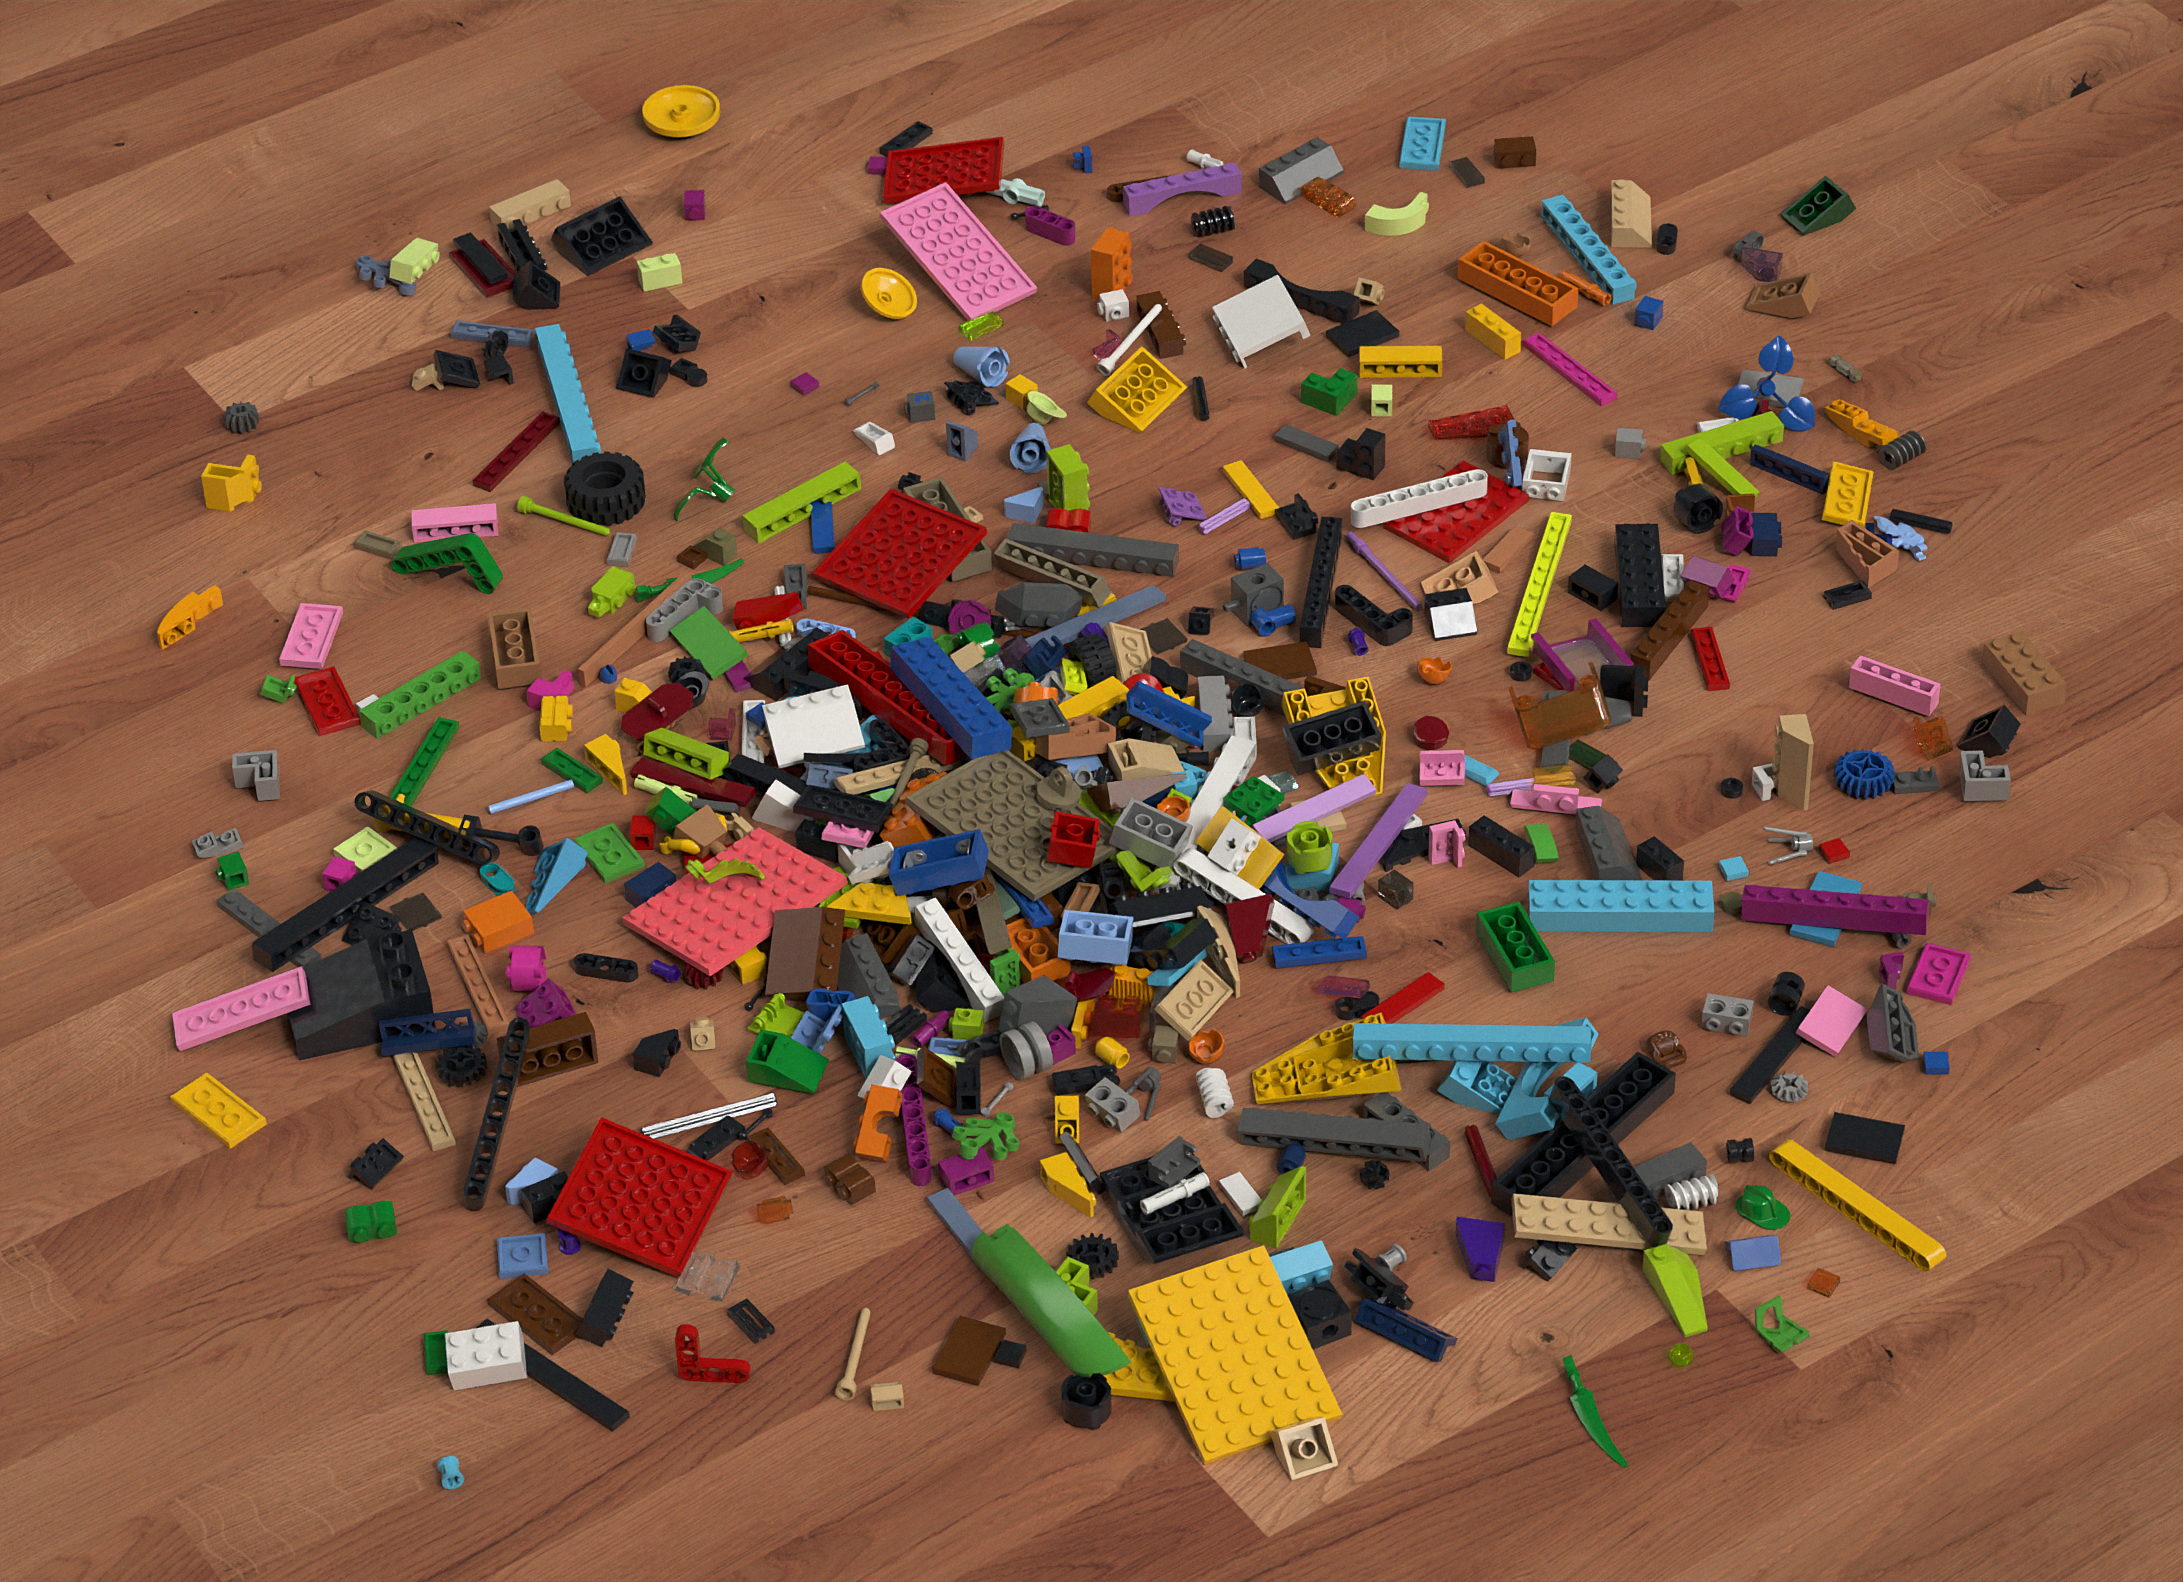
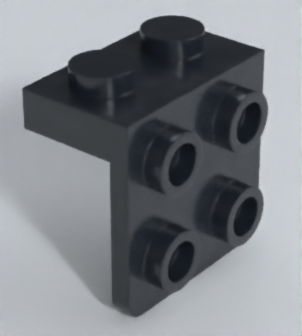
M1602 665L1600 668V695L1607 698L1634 702V716L1642 717L1643 708L1648 706V695H1644V691L1648 692L1649 678H1644L1645 666Z

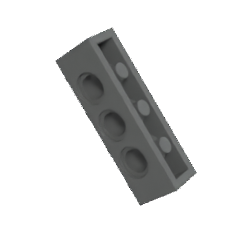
M1380 1093L1364 1104V1119L1374 1118L1376 1120H1397L1400 1122L1428 1124L1431 1142L1426 1162L1416 1161L1427 1171H1431L1450 1158V1141L1448 1138L1432 1128L1428 1122L1423 1121L1413 1110L1401 1104L1396 1097H1392L1389 1093Z

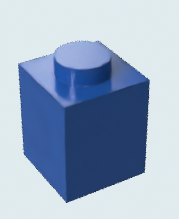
M1644 296L1635 309V326L1654 330L1663 317L1664 301Z

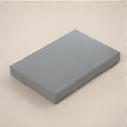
M1743 369L1738 384L1748 385L1751 388L1752 394H1754L1755 389H1757L1758 380L1767 377L1771 373ZM1775 374L1771 379L1776 387L1775 392L1787 404H1789L1792 398L1800 396L1804 378ZM1758 393L1753 398L1756 403L1764 398L1769 401L1770 406L1785 408L1773 395L1764 396Z

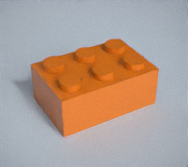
M1107 227L1090 249L1092 298L1099 300V294L1120 289L1124 291L1131 284L1133 278L1131 274L1132 258H1130L1132 242H1130L1129 232Z

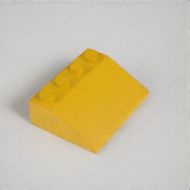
M1141 346L1095 390L1087 403L1102 417L1141 433L1187 389V386Z

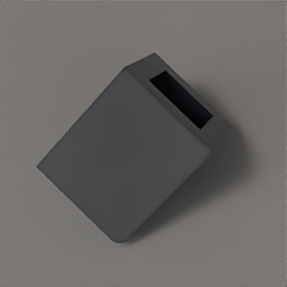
M503 355L484 361L485 375L488 381L505 377L509 385L514 384L512 368Z

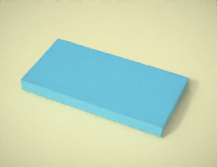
M1407 117L1399 168L1439 171L1446 119Z

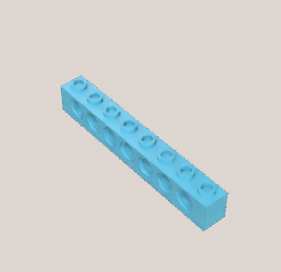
M1564 195L1542 200L1541 217L1601 290L1611 294L1612 299L1610 302L1612 305L1634 299L1635 290L1637 289L1635 280L1629 276L1626 269L1618 262L1616 256L1611 254L1607 245L1602 243L1598 234L1593 232L1589 223L1584 221L1580 212L1575 210L1572 203Z

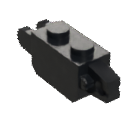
M1357 1248L1354 1249L1352 1255L1360 1261L1359 1264L1356 1265L1351 1261H1347L1345 1264V1268L1352 1273L1351 1280L1376 1302L1382 1305H1389L1392 1308L1397 1306L1401 1310H1410L1414 1301L1405 1294L1409 1286L1378 1259L1370 1258L1363 1251Z

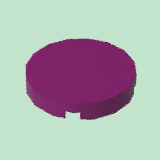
M974 600L957 603L951 609L948 616L949 629L952 635H956L957 632L984 621L991 627V616L988 609L982 603Z

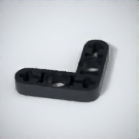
M882 719L872 720L870 722L869 735L881 749L856 756L854 758L853 771L856 773L908 760L910 757L909 746L887 721Z

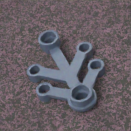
M366 255L356 259L355 264L359 270L360 279H371V273L374 271L373 285L375 287H384L387 278L400 285L399 292L401 294H415L416 284L414 282L409 284L389 278L392 258L388 262L375 261Z

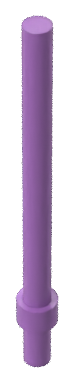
M1352 531L1348 532L1346 538L1352 543L1353 549L1358 554H1362L1416 611L1420 610L1422 604L1368 549V545Z

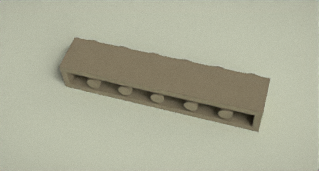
M1007 538L1004 539L994 552V556L1002 570L1035 583L1067 584L1083 595L1082 602L1100 608L1112 593L1103 576Z

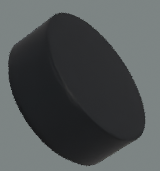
M696 368L687 373V382L691 386L700 387L708 381L707 372L703 369Z
M1515 662L1510 667V676L1515 681H1527L1532 676V667L1527 662Z
M1727 778L1721 782L1720 792L1726 798H1738L1743 793V783L1736 778Z

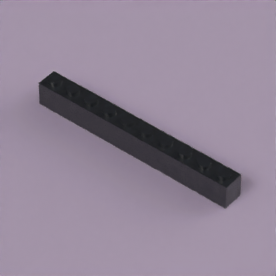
M417 836L252 942L254 961L274 972L352 921L364 902L375 906L439 864L438 846Z

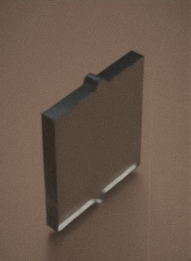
M1168 618L1156 623H1150L1149 626L1140 629L1146 631L1149 647L1157 655L1169 649L1173 650L1174 647L1187 642V638Z
M423 892L411 898H405L404 901L390 906L393 914L401 917L400 922L406 930L412 929L414 931L423 926L427 927L428 924L442 918L440 912Z

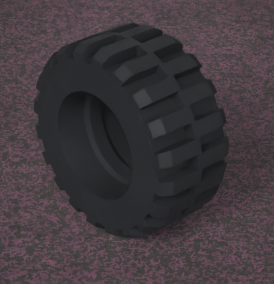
M604 451V453L600 454L598 452L592 453L591 456H583L580 461L576 460L564 476L566 504L570 513L576 518L598 525L612 526L614 523L618 525L626 519H632L634 514L637 515L645 504L646 493L643 470L635 460H632L627 455L622 456L618 452L613 454L610 451Z

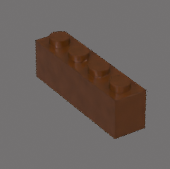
M1160 291L1136 295L1137 313L1141 320L1156 304L1162 306V310L1145 328L1159 358L1164 359L1183 355V346H1186V339L1184 334L1180 333L1179 323L1174 321L1173 311L1168 309L1167 299L1162 297Z

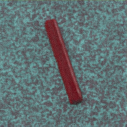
M1474 1124L1471 1126L1467 1125L1465 1127V1135L1487 1193L1491 1198V1186L1497 1177L1477 1126Z

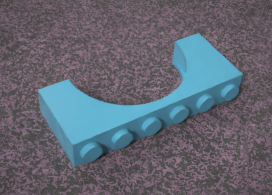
M1586 1017L1556 1025L1590 1026L1591 1049L1598 1037V1032ZM1565 1062L1525 1063L1495 1123L1508 1141L1553 1129L1559 1114L1551 1104L1548 1096L1536 1097V1094L1546 1078Z

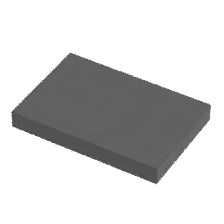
M1053 698L1010 704L1011 713L1026 738L1070 732V725Z

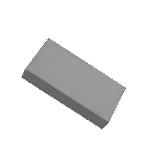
M616 532L607 558L608 565L629 566L637 542V534Z

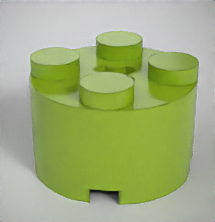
M1303 821L1295 824L1293 829L1287 833V861L1294 868L1295 872L1304 874L1306 872L1327 870L1330 867L1332 860L1331 830L1325 825L1324 828L1318 826V822Z

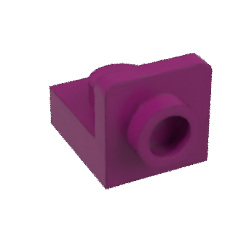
M1902 952L1880 956L1879 974L1884 985L1894 990L1903 968L1904 955Z

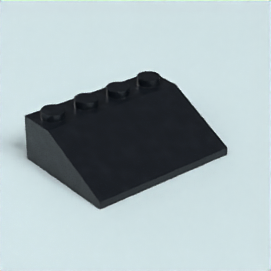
M620 196L556 227L551 238L561 255L587 276L653 244Z

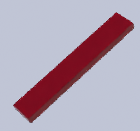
M544 411L541 412L473 479V486L491 492L560 424V417Z
M642 757L630 771L632 778H638V775H643L669 786H679L681 790L722 802L736 803L741 807H746L756 794L755 787L717 777L710 780L681 768Z

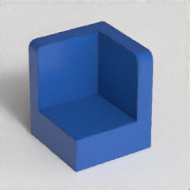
M649 329L626 335L628 349L641 352V350L651 348L655 344V339Z

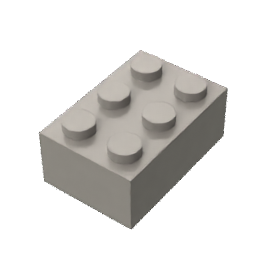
M1131 798L1114 825L1109 844L1124 851L1130 850L1135 856L1158 867L1170 866L1172 869L1173 863L1180 857L1188 844L1193 826Z

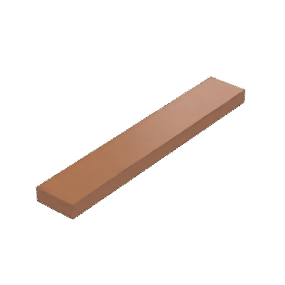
M469 935L446 940L449 952L480 1019L486 1027L488 1035L508 1030L510 1023Z

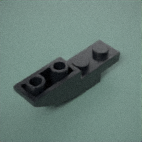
M787 671L783 677L785 691L793 695L802 696L842 686L831 678L814 671H810L807 677ZM851 693L857 718L861 721L863 719L861 703Z

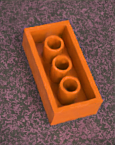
M946 772L932 773L926 778H916L907 784V788L900 796L899 802L892 810L891 816L884 824V828L880 833L884 842H891L893 848L934 838L938 828L907 806L905 801L907 796L947 775Z

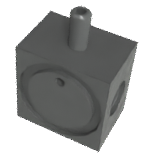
M1268 563L1231 577V601L1223 604V610L1225 612L1232 611L1247 627L1251 626L1250 615L1255 610L1263 608L1266 611H1270L1284 606V579Z

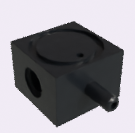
M1329 1279L1287 1295L1312 1350L1351 1335L1352 1311Z

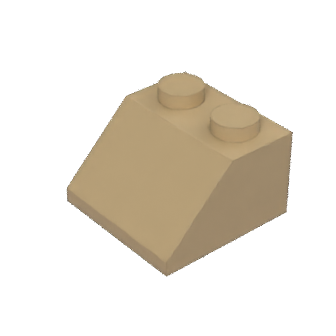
M1315 1416L1270 1431L1276 1454L1290 1480L1338 1466L1325 1417Z

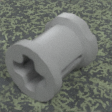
M1396 1243L1392 1244L1386 1253L1375 1257L1391 1271L1398 1264H1404L1407 1261L1406 1252Z

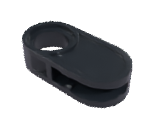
M1665 223L1659 227L1657 251L1660 254L1670 255L1675 252L1678 233L1676 225Z
M1363 991L1342 997L1335 1003V1014L1339 1019L1345 1021L1360 1018L1379 1005V996L1373 991ZM1348 1006L1352 1009L1350 1011H1343L1340 1008Z

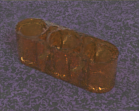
M1316 177L1301 187V193L1306 200L1335 217H1342L1356 207V202L1352 195L1321 177Z

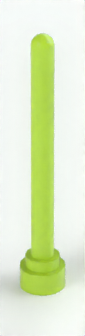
M522 496L518 501L517 510L521 513L535 512L604 536L610 534V529L537 505L530 497Z

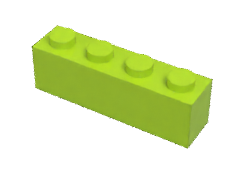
M660 728L644 734L643 755L711 780L723 775V769L728 764L729 752L673 731Z

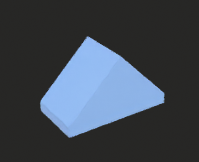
M1038 487L1004 499V516L1009 519L1035 523L1044 506L1043 488Z

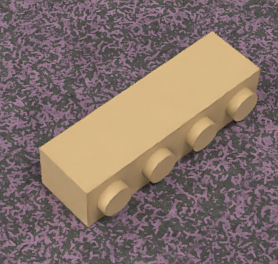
M558 179L490 206L491 223L496 228L497 224L505 223L509 230L513 229L512 220L520 219L524 226L570 207V192Z

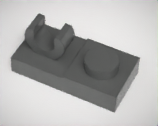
M1934 766L1930 767V771H1923L1922 767H1919L1917 772L1895 773L1892 787L1894 794L1939 791V782Z

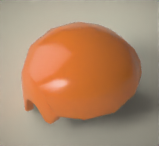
M1423 657L1417 664L1419 676L1429 684L1443 683L1447 680L1453 668L1450 661L1444 664L1441 657L1435 659Z
M1170 796L1157 804L1158 810L1181 821L1187 822L1190 817L1189 802L1181 797Z
M1214 1028L1211 1031L1200 1030L1190 1039L1188 1044V1050L1192 1059L1201 1064H1211L1220 1059L1224 1050L1223 1035Z

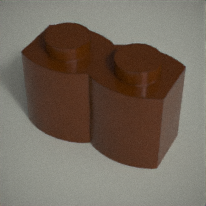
M846 1154L824 1166L825 1174L823 1177L825 1183L837 1190L839 1197L843 1201L846 1200L853 1205L876 1192L875 1179L865 1168L860 1166L852 1155Z

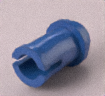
M938 1109L933 1115L935 1124L942 1126L951 1135L954 1127H963L961 1123L950 1115L947 1109Z

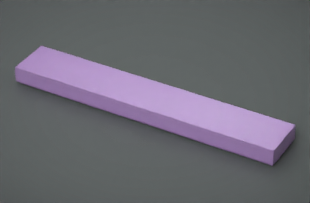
M1363 774L1255 823L1252 829L1271 843L1286 836L1288 831L1290 832L1297 823L1303 821L1316 822L1375 795L1376 788L1366 775Z

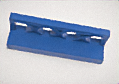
M1138 681L1126 694L1127 713L1199 748L1204 744L1203 731L1212 723V716L1141 681ZM1134 704L1137 705L1141 710L1135 708ZM1189 731L1195 733L1196 737L1193 736Z

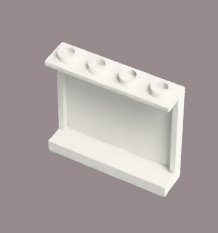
M1278 275L1213 306L1216 315L1212 317L1217 327L1222 326L1219 330L1223 338L1228 337L1225 341L1230 351L1234 349L1232 354L1236 362L1241 361L1244 368L1247 367L1244 361L1245 357L1298 331L1303 339L1311 336L1301 314Z

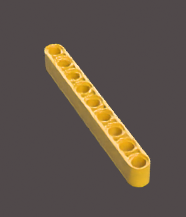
M1787 1139L1769 1153V1159L1777 1169L1921 1271H1930L1946 1258L1945 1249L1940 1243L1795 1141Z

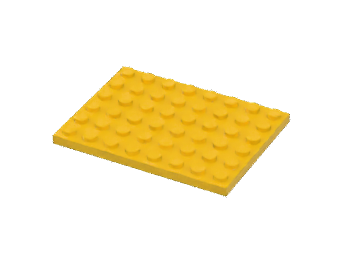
M1264 1245L1128 1290L1127 1295L1204 1465L1273 1442L1271 1430L1315 1416L1325 1417L1326 1423L1341 1419L1342 1412Z

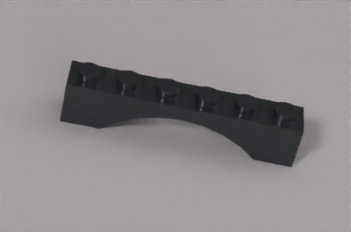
M1257 258L1244 270L1245 288L1250 289L1278 275L1295 306L1341 324L1353 320L1359 314V296L1343 290L1319 291L1298 286L1284 278L1273 264Z

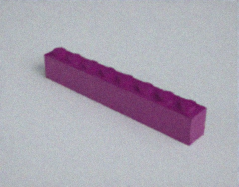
M1745 885L1742 895V920L1926 935L1929 922V899Z

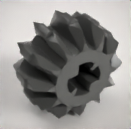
M241 401L238 404L233 403L232 406L226 407L224 412L226 427L228 430L233 431V433L241 432L243 434L246 431L251 432V429H256L259 423V413L256 406L251 405L250 402L242 403Z

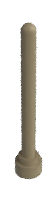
M914 738L909 746L910 757L898 781L895 792L889 803L893 804V809L899 802V798L906 788L918 759L924 756L928 750V743L921 738Z

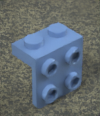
M838 1005L827 1022L806 1010L791 1038L820 1054L834 1034V1027H837L843 1017L840 1014L842 1006Z

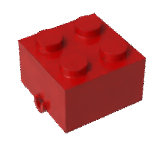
M1055 811L1053 823L1051 822L1049 831L1051 835L1047 861L1092 869L1096 843L1099 841L1101 832L1098 831L1100 819Z

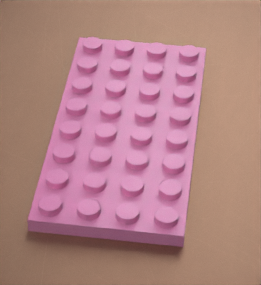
M946 182L880 212V219L970 324L1037 292L1036 285Z

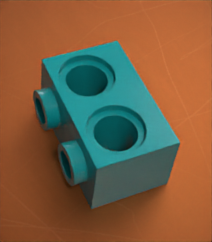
M912 617L883 638L884 654L891 658V646L899 645L903 642H911L923 637H931L933 639L932 627Z

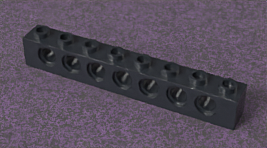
M1321 516L1300 623V642L1307 641L1308 646L1311 648L1322 647L1342 542V518Z

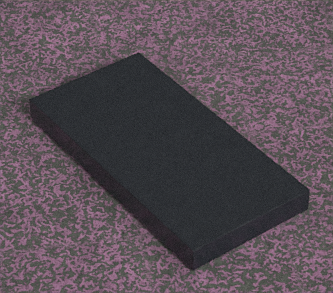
M809 785L793 806V813L873 832L880 830L893 810L892 803Z

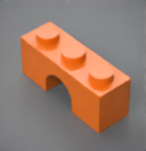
M871 1084L870 1091L866 1092L864 1104L866 1105L865 1113H862L859 1119L861 1130L859 1136L855 1137L853 1149L856 1150L855 1153L859 1158L887 1163L892 1139L886 1134L878 1133L877 1124L886 1116L898 1118L903 1094L899 1089Z

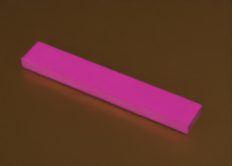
M1537 333L1523 340L1525 348L1598 405L1603 406L1617 399V392L1542 334Z

